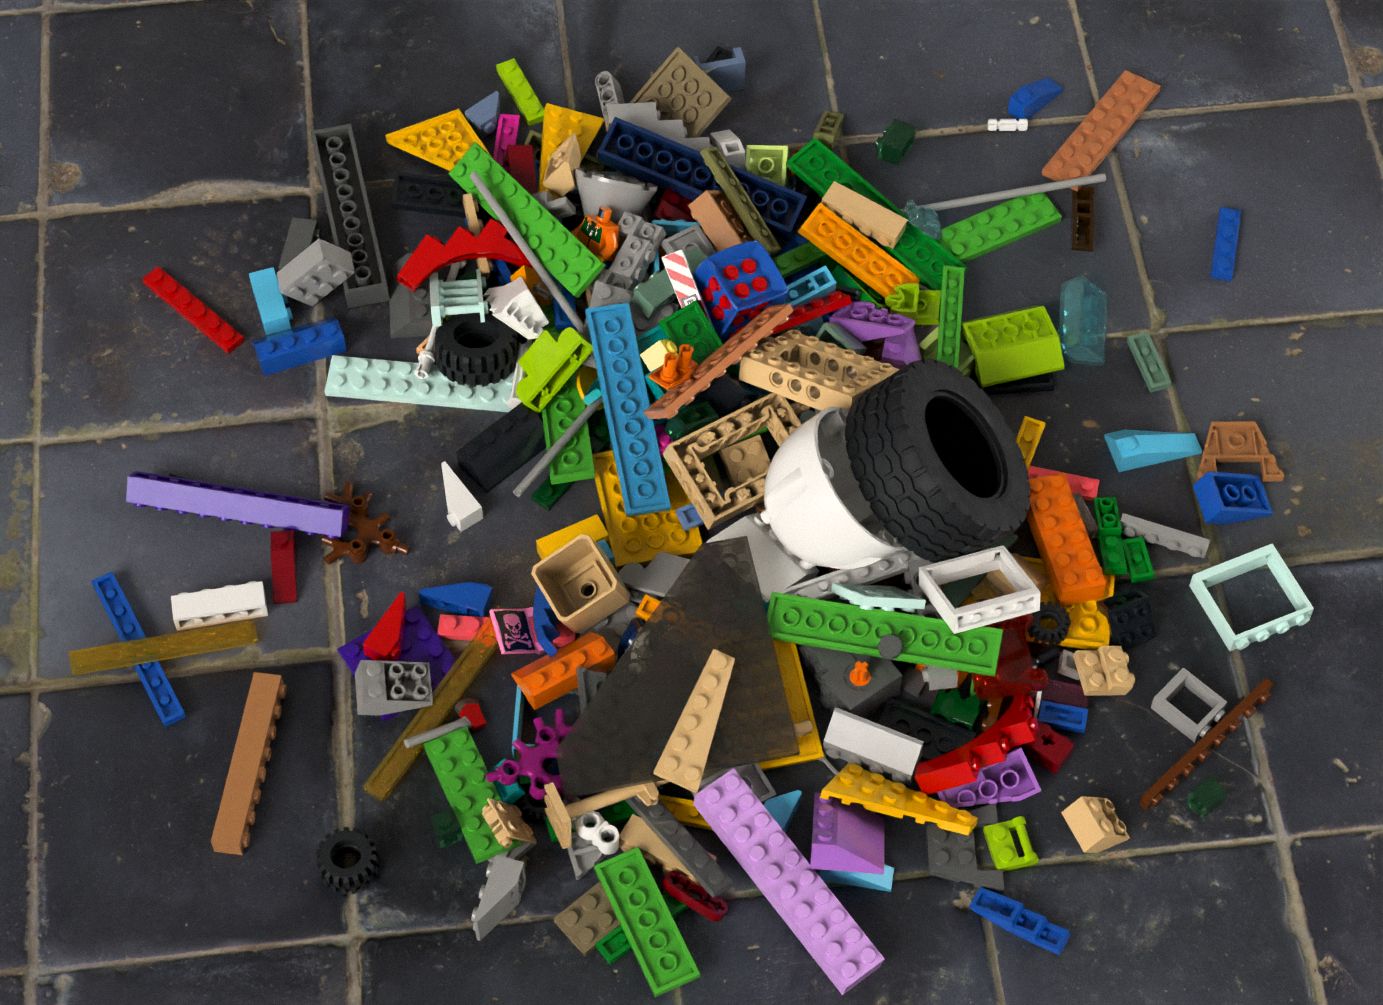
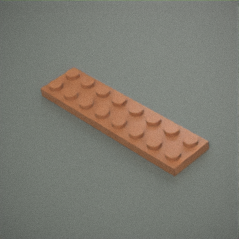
M1125 70L1042 169V175L1056 182L1091 176L1157 96L1161 86ZM1082 186L1071 187V189L1078 192Z
M773 305L764 309L700 363L689 380L668 390L643 411L646 417L658 420L674 417L682 405H687L695 399L694 395L696 393L706 390L714 378L724 375L729 365L739 362L742 359V354L757 347V342L761 338L771 335L774 332L773 328L775 326L785 323L789 319L788 315L794 311L791 305Z

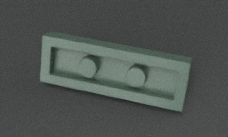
M1144 332L1128 336V346L1150 393L1170 388L1172 382L1149 333Z

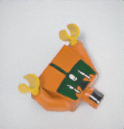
M603 206L599 208L598 215L585 216L583 222L571 231L602 262L615 260L619 226L610 221L612 210Z

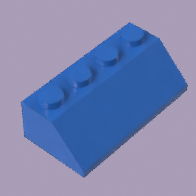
M335 316L252 340L264 376L347 351L344 335Z

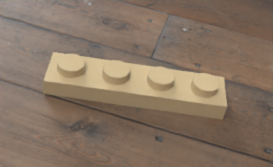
M471 193L463 194V206L468 227L474 233V237L477 238L483 230L482 220H477L476 212H479L476 199L473 200ZM476 259L478 269L481 270V276L489 279L490 271H493L491 259Z

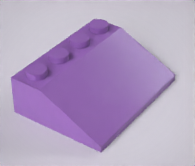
M815 793L810 869L884 874L885 819L856 803L846 805L841 803L842 799L829 796L827 800L820 798L821 793Z

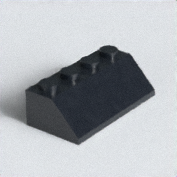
M521 402L456 451L458 466L488 493L546 448L543 422L535 411Z

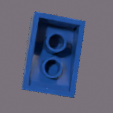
M1208 471L1193 484L1206 524L1224 525L1267 517L1273 514L1260 475Z

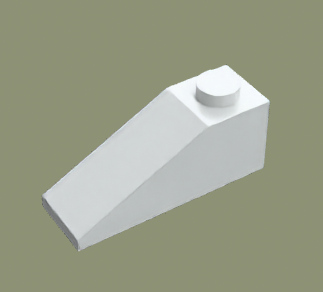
M444 461L441 463L448 508L447 519L453 527L457 526L462 532L483 519L482 507Z

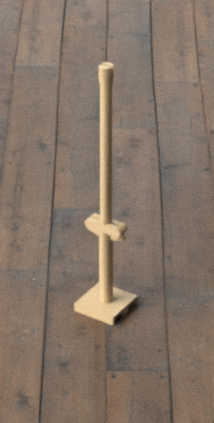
M805 720L793 724L789 728L712 754L707 757L704 770L781 742L813 733L810 720ZM638 763L636 770L634 767H631L629 770L630 783L565 806L552 782L544 785L547 793L544 796V801L548 807L545 808V812L562 849L572 846V818L636 795L646 806L656 805L659 801V792L656 787L670 781L657 775L650 776L646 766L643 763Z

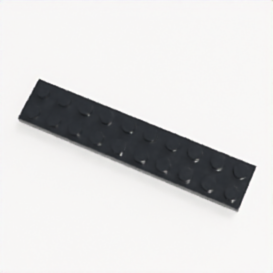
M395 172L391 209L466 218L463 194L468 193L451 178ZM567 193L565 196L576 207V214L562 218V224L568 230L573 231L583 222L584 214L580 195ZM478 203L479 212H476L477 219L488 221L493 219L496 221Z

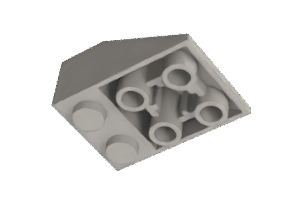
M360 660L355 672L358 715H386L433 705L429 663Z
M496 855L494 862L489 863L486 877H488L486 885L482 884L479 892L480 904L478 907H474L471 921H474L473 930L476 932L478 941H481L520 903L526 885L524 862Z

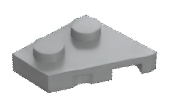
M577 832L571 833L572 846L568 847L567 850L576 880H579L602 861L607 854L602 853L597 846H594L592 840L587 841L581 838ZM611 837L603 839V841L605 842H611L614 840Z

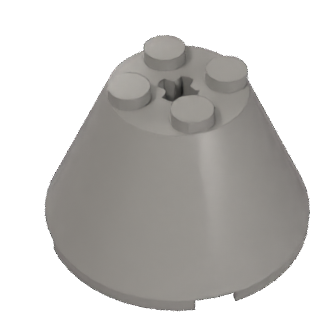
M575 168V177L584 218L587 215H598L599 208L602 206L608 207L612 210L610 221L617 225L624 211L639 216L658 189V186L651 183L645 186V183L640 182L638 179L597 170L585 173L584 168Z

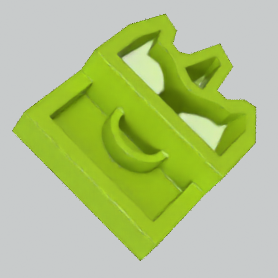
M901 284L894 287L897 294L887 295L884 299L886 305L891 307L890 311L892 313H898L913 319L917 325H939L941 290H920V284Z

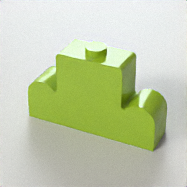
M571 327L564 329L559 338L544 330L518 361L528 374V377L520 380L516 387V394L524 405L539 414L593 351L591 342Z

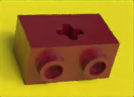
M1037 720L1039 730L1036 732L1035 741L1020 746L1025 755L1056 775L1072 755L1074 744L1068 737L1053 731L1047 723Z

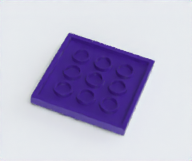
M418 605L406 610L401 654L396 661L429 663L433 695L463 678L464 672ZM372 630L337 649L338 654L354 678L360 660H373L365 655L363 643ZM401 712L380 715V717L385 722Z

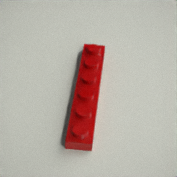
M159 266L142 278L143 283L228 354L244 342V337Z
M833 291L828 294L829 296L812 299L810 303L794 306L792 307L794 311L788 315L789 319L785 323L775 326L773 328L774 332L771 335L850 305L851 298L849 295L841 293V291ZM743 327L736 329V332L729 334V337L734 336Z

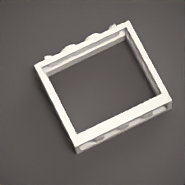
M1004 545L919 567V587L954 634L1040 611L1041 592ZM1000 569L1017 592L955 609L938 585Z

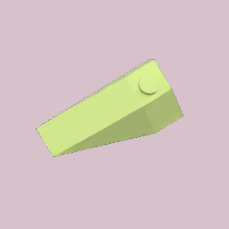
M747 145L745 164L747 172L784 187L789 177V168L786 167V162L790 159L788 146Z

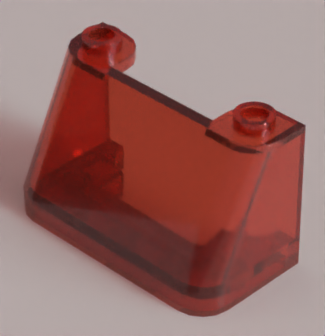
M980 599L978 602H982L989 599ZM1032 613L985 625V627L1003 629V636L995 677L971 673L975 692L979 699L991 700L1040 692L1049 685V677L1043 668H1033L1025 631L1033 622Z

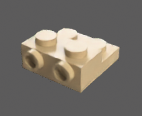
M1100 646L1098 650H1077L1073 654L1085 696L1126 695L1132 689L1135 683V676L1133 673H1129L1127 666L1129 656L1126 652H1123L1121 646Z

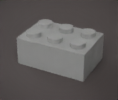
M320 238L317 239L277 272L280 293L314 306L355 273L351 252Z

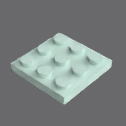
M832 583L831 592L839 595V599L850 601V604L860 605L861 609L874 610V606L881 607L885 611H895V608H901L902 611L915 612V609H925V599L894 586Z

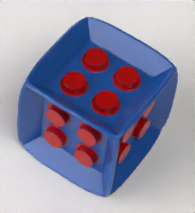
M758 241L744 242L714 253L705 259L693 274L715 332L721 341L730 339L729 334L747 325L768 306L784 304L788 295V289L780 271L766 249Z

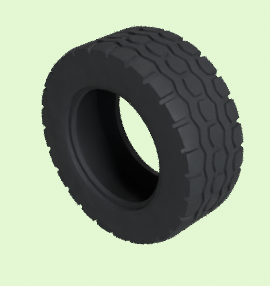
M933 359L911 362L862 393L848 412L845 440L847 441L848 459L852 461L850 466L855 480L859 481L858 487L865 500L869 501V507L878 520L883 521V526L894 538L897 537L898 542L906 549L913 551L915 555L924 560L938 563L983 551L1014 533L1027 516L1031 494L1030 483L1027 481L1029 479L1026 464L1022 461L1024 458L1021 449L1015 443L1016 438L1009 425L1005 424V418L996 405H992V400L982 389H978V385L967 375L963 376V373L957 368Z

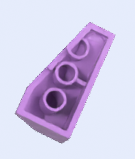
M851 300L850 305L840 308L829 317L830 323L837 322L859 342L904 334L915 325V320L898 313L891 315L888 313V309H876L875 304L865 301Z
M914 326L904 334L885 337L880 359L881 363H889L894 368L902 369L911 362L922 360Z
M1018 745L1010 748L1006 761L982 767L978 772L976 782L937 793L941 801L957 808L988 803L995 804L997 802L1021 801L1041 792V788L1021 746Z

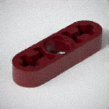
M669 871L662 881V888L666 893L711 921H721L728 911V905L722 898L718 896L712 898L701 885L678 871ZM690 892L696 893L700 900L692 898Z

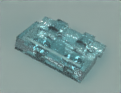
M913 200L907 201L905 210L908 222L912 226L920 228L921 233L939 240L943 233L938 214L930 208L925 209L920 206L918 209L917 204Z

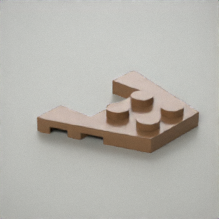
M1255 421L1211 422L1196 482L1208 471L1217 472L1216 462H1260L1263 482H1283L1284 473L1276 465L1277 461L1274 455L1269 452L1267 442Z

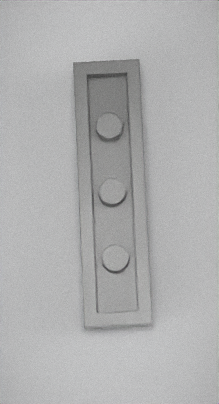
M1125 513L1122 514L1120 520L1121 533L1128 537H1143L1148 543H1156L1170 550L1185 552L1193 557L1205 558L1210 543L1209 539Z

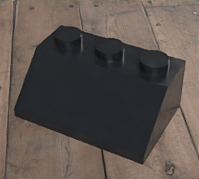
M726 372L721 377L715 378L710 383L711 385L702 391L678 417L694 431H697L753 403L759 395L751 384L739 380V375Z

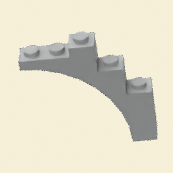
M655 102L606 105L604 112L606 132H608L614 118L617 117L699 152L705 147H714L713 144L710 145L709 137L687 138V128L683 127L682 120L660 121V111L656 110Z

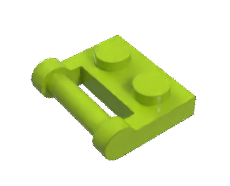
M1019 816L1010 821L983 827V833L996 870H1003L1005 872L1031 866L1039 862L1037 853H1034L1025 828L1027 825L1025 817ZM1010 831H1017L1024 857H1018Z

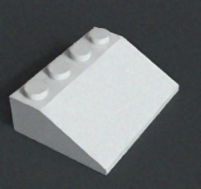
M759 513L744 516L706 542L766 603H770L772 592L777 593L779 590L814 579L819 573L816 567L807 569L802 559L791 553L779 541L770 524L764 523Z

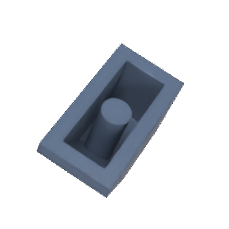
M495 91L465 111L466 120L481 139L497 129L500 111L499 93Z

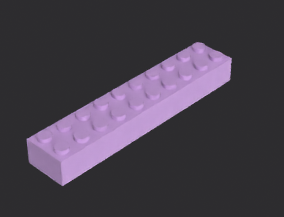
M734 768L695 795L693 805L842 995L881 967L885 958L816 871L810 869L809 862Z

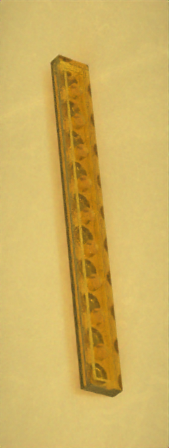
M489 616L432 693L433 705L422 707L364 784L362 787L364 792L383 803L423 749V744L428 742L406 748L404 739L439 727L497 649L499 644L491 616Z

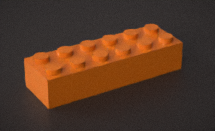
M1065 473L1028 479L1031 496L1029 497L1030 507L1026 518L1056 601L1060 604L1059 607L1102 599L1106 582Z

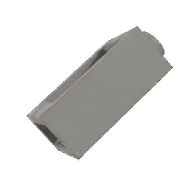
M1182 668L1154 697L1151 709L1195 743L1200 737L1203 738L1211 731V725L1214 722L1219 723L1224 718L1227 701L1185 668ZM1184 686L1213 708L1198 725L1169 703Z

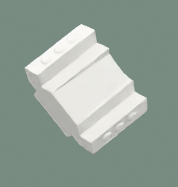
M522 277L504 286L489 288L483 295L487 298L485 301H488L491 305L489 310L493 312L492 315L528 340L538 338L543 332L542 327L549 323Z

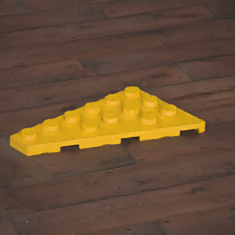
M459 109L385 135L388 144L448 171L454 168L474 142L479 144L490 155Z

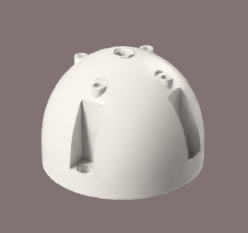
M841 407L826 408L795 429L775 453L765 479V510L761 512V518L764 523L770 524L779 541L791 553L802 559L807 569H812L815 566L836 569L865 567L884 560L905 548L898 542L897 537L894 538L883 526V521L878 520L869 507V501L865 500L858 487L860 483L855 480L850 466L852 461L848 459L846 450L845 426L847 425L846 418L850 410Z

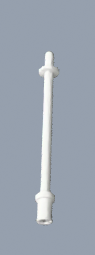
M466 260L450 264L451 268L446 281L456 280L458 270L466 265ZM432 326L425 351L419 353V363L415 375L420 379H427L429 377L431 365L435 362L436 357L433 351L435 348V333L439 326Z

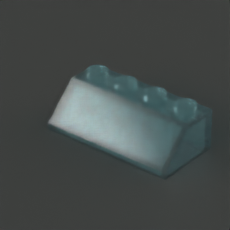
M1083 275L1061 283L1058 333L1062 356L1070 363L1103 366L1105 365L1108 295Z

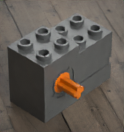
M800 644L799 660L801 667L813 675L814 682L820 687L819 700L832 713L836 707L867 719L886 706L889 698L895 700L899 697L902 674L890 660Z

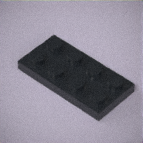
M889 698L877 723L924 741L921 761L923 762L956 750L976 737V733L892 698Z

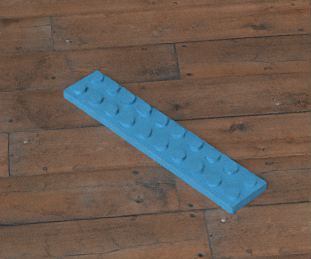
M629 303L585 309L625 515L630 517L669 511L671 505L653 419H648L643 412L650 406Z

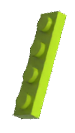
M511 59L497 64L496 70L528 126L542 122L544 119V108L516 60Z

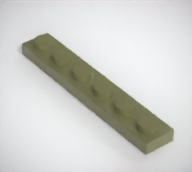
M705 147L700 152L704 163L710 168L716 182L722 187L726 198L735 208L737 216L745 224L747 232L753 237L754 241H758L766 249L769 255L777 254L781 247L719 148Z

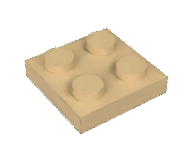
M760 435L718 451L732 487L745 483L750 477L753 479L763 474L771 464Z

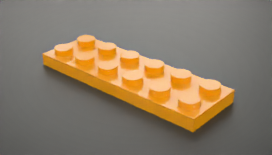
M821 203L818 204L798 230V233L884 298L887 295L897 294L894 290L896 286L901 284H918L920 281L913 272Z

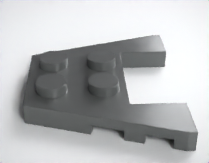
M990 804L969 811L972 816L978 818L975 828H983L984 826L998 823L996 804ZM937 823L926 826L930 875L955 882L963 881L974 884V887L977 888L985 887L995 890V893L1004 894L1003 870H977L973 830L969 835L941 829L937 826Z

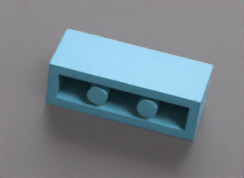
M274 267L249 273L251 286L266 335L291 329L289 320H293L290 307H285V304L288 303L287 296L280 293Z

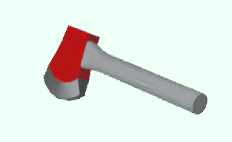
M473 698L460 700L454 708L461 717L460 719L404 739L406 748L466 726L472 731L485 727L487 722L481 712L478 700Z

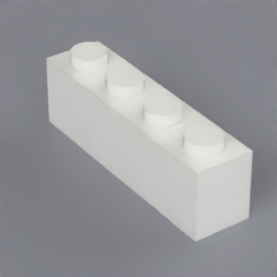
M250 581L246 584L235 586L226 585L223 588L203 589L193 593L183 592L171 596L173 620L177 631L268 616L266 594L262 581Z

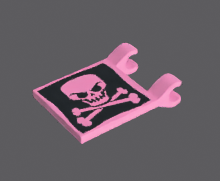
M534 607L492 609L489 611L501 654L536 653L541 655L545 653L542 646L535 642L529 621L533 620Z

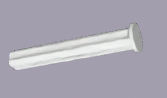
M532 339L527 340L525 344L519 342L511 396L507 400V405L510 408H515L522 402L516 394V387L520 380L527 377V373L518 361L532 345Z

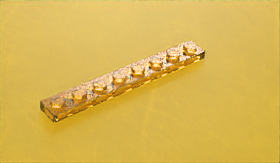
M254 620L73 650L68 651L73 676L258 644Z

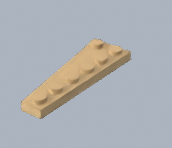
M713 649L653 774L697 794L735 658Z

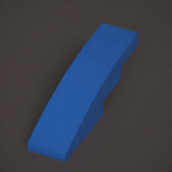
M537 585L533 608L534 630L538 643L549 657H552L558 653L553 640L560 636L556 625L559 620Z
M982 887L979 888L969 905L971 910L994 924L1058 955L1061 954L1071 936L1069 930L1049 923L1043 915L1025 909L1023 903Z

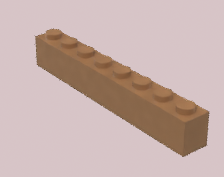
M258 672L253 674L211 839L214 852L243 855L244 847L249 846L250 833L248 831L250 825H254L256 814L254 807L260 801L261 790H259V787L266 777L265 762L269 761L271 757V747L269 746L271 740H274L276 737L275 722L276 719H280L282 710L280 702L281 698H285L287 686L284 685L281 675Z

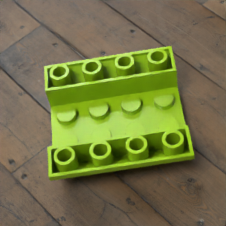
M1035 305L961 322L960 340H967L976 360L975 374L981 387L1064 369L1059 336L1044 306Z

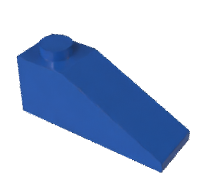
M1049 77L1024 85L1010 96L1008 113L1018 121L1019 119L1028 120L1063 92V88Z
M474 582L420 589L418 593L421 605L462 616L487 617L494 599L492 587L485 583Z

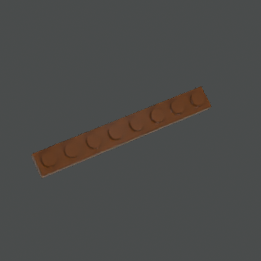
M1267 678L1264 679L1142 795L1139 805L1146 811L1152 805L1154 807L1158 806L1164 799L1163 795L1168 790L1172 792L1179 785V780L1183 776L1188 777L1196 768L1194 765L1197 762H1204L1211 754L1210 750L1214 746L1220 747L1226 740V735L1229 732H1236L1242 724L1241 721L1245 717L1249 719L1256 712V706L1260 703L1265 704L1270 699L1273 683Z

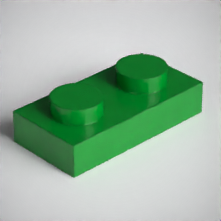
M1138 537L1122 540L1131 583L1153 580L1155 574L1144 538Z

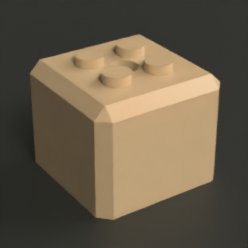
M579 535L534 565L531 574L558 620L574 633L582 634L627 604L630 600V592L605 551L589 535ZM587 586H593L594 592L592 595L584 596V589Z

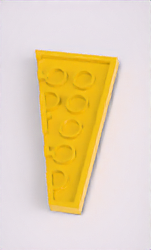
M549 103L546 104L544 108L538 192L548 190L555 199L562 197L542 185L549 157L574 133L577 137L582 161L601 128L604 118Z

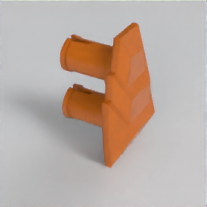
M683 344L679 347V356H675L674 353L665 354L664 364L649 374L648 378L667 390L673 389L689 380L695 373V369L699 366L698 363L691 360L693 347Z

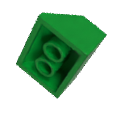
M837 265L831 273L837 286L860 290L859 301L873 303L875 308L879 310L881 308L888 309L890 314L891 307L886 305L885 298L845 267Z

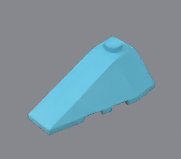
M1125 429L1104 435L1118 472L1202 454V449L1195 433Z

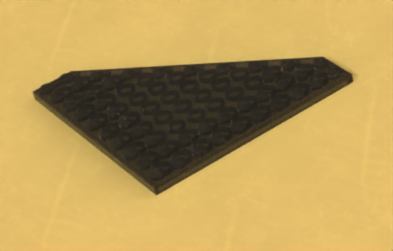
M747 536L701 544L555 750L564 799L665 780L653 774L654 769L713 649L735 658L703 773L799 755L798 741Z

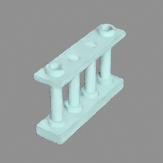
M476 269L477 279L443 282V280H439L438 272L430 276V303L433 326H441V318H445V315L480 313V321L485 322L484 314H489L488 301H483L482 289H486V278L481 276L480 269Z

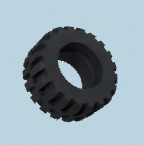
M490 312L489 314H484L485 322L480 321V313L451 315L448 320L445 319L441 323V326L438 327L435 333L436 365L445 377L447 376L452 382L457 381L462 386L467 384L470 387H476V385L484 387L490 383H499L500 379L504 380L515 369L518 356L517 332Z

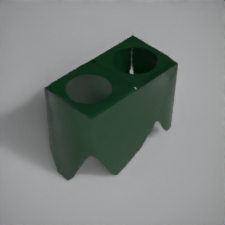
M956 688L948 693H945L944 689H939L930 714L973 731L986 701L981 709L978 710L980 693H976L972 698L969 697L962 700Z

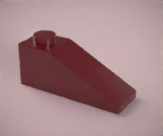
M293 530L271 532L274 604L297 603V543Z

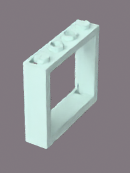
M1273 543L1193 574L1189 585L1229 651L1235 649L1242 650L1249 646L1250 643L1266 640L1272 634L1277 632L1282 634L1295 625L1302 626L1310 620L1314 610ZM1267 564L1296 611L1235 635L1207 588Z

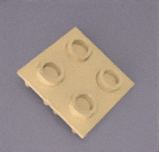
M490 798L487 799L489 804L482 808V815L489 824L490 829H492L493 834H495L500 846H504V848L510 847L513 844V839L536 844L532 836V829L524 823L521 817L522 812L516 805Z

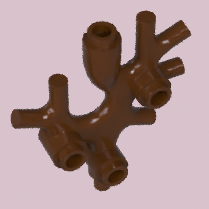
M346 482L342 496L329 492L325 494V501L349 505L348 527H355L359 532L358 537L350 542L327 538L325 534L323 535L321 542L333 547V551L323 558L328 565L339 557L346 555L350 556L352 562L361 564L367 560V548L371 545L380 546L381 551L385 554H397L398 552L405 555L409 554L411 547L402 544V540L397 539L394 531L390 529L380 530V526L390 519L385 512L375 519H367L369 516L368 504L373 497L372 493L366 491L363 496L353 497L354 484Z

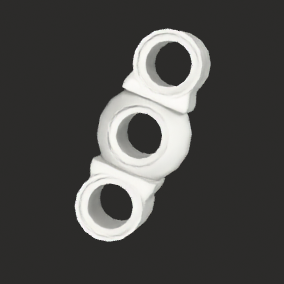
M576 797L570 803L566 799H564L562 802L565 806L576 801H579L580 799ZM591 811L571 819V826L578 835L587 841L592 840V844L597 846L602 853L610 855L618 850L619 832L616 827L609 825L599 812ZM588 823L595 824V826L591 828H588L585 825ZM607 837H611L614 839L611 842L603 841V839Z

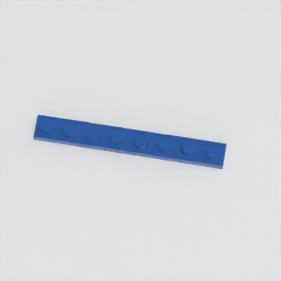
M113 572L92 580V585L164 727L186 718Z

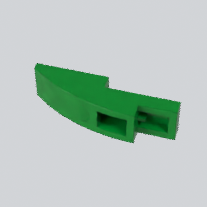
M1116 497L1093 498L1099 564L1102 565L1103 575H1126L1127 565L1121 539L1122 527Z

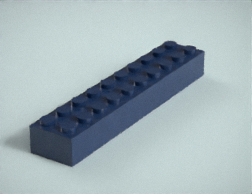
M617 117L614 118L598 151V162L662 189L669 188L691 201H694L706 190H723L720 184L716 182L710 168L704 163V159L699 151ZM729 164L772 235L790 241L806 206L807 196Z

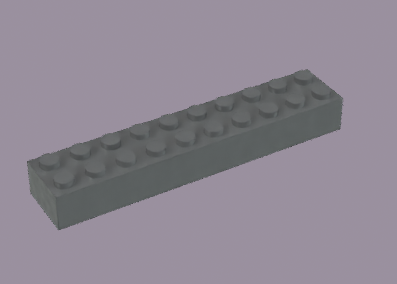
M351 124L310 131L334 245L351 252L355 273L342 282L347 307L354 308L389 301L388 286Z

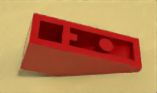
M399 593L364 641V653L369 658L376 661H396L399 658L407 608L405 593Z

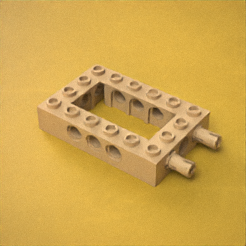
M789 330L776 338L768 336L759 340L757 348L742 354L739 380L820 411L829 407H841L850 410L855 400L862 393L900 369L894 368L889 363L875 361L872 357L856 354L853 350L839 348L834 343L820 341L817 337L806 336L798 330Z
M771 393L666 447L662 455L708 530L764 501V487L768 469L753 479L752 477L748 478L745 483L736 488H729L721 497L716 488L717 484L715 481L712 482L704 469V463H701L700 460L766 426L780 447L784 440L802 425L797 415L810 410V406L799 402L789 405L785 397Z

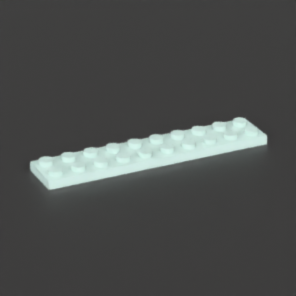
M332 355L325 386L326 396L509 412L513 409L507 405V400L511 396L514 372L510 373L504 380L500 379L499 383H490L484 387L482 385L470 387L467 384L462 386L457 381H450L447 376L445 377L439 371L435 364L431 365L429 377L427 379H420L415 375L418 363Z

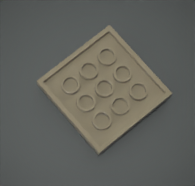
M677 47L630 103L655 102L656 110L660 111V121L682 120L683 127L687 128V138H697L732 98L681 48Z

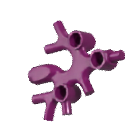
M557 709L554 727L545 726L542 717L534 719L533 722L537 729L534 742L535 747H528L517 738L512 745L520 752V759L518 761L506 760L501 766L496 767L495 771L486 773L487 783L498 780L502 784L510 786L516 783L518 776L526 775L531 778L529 792L535 799H544V796L547 795L544 785L552 782L557 792L569 803L576 798V795L567 787V783L581 779L580 771L577 769L561 775H550L544 770L543 762L547 758H555L564 762H576L587 759L594 754V747L590 740L586 741L585 739L568 745L560 743L561 738L584 732L585 728L582 722L570 726L566 725L565 710Z

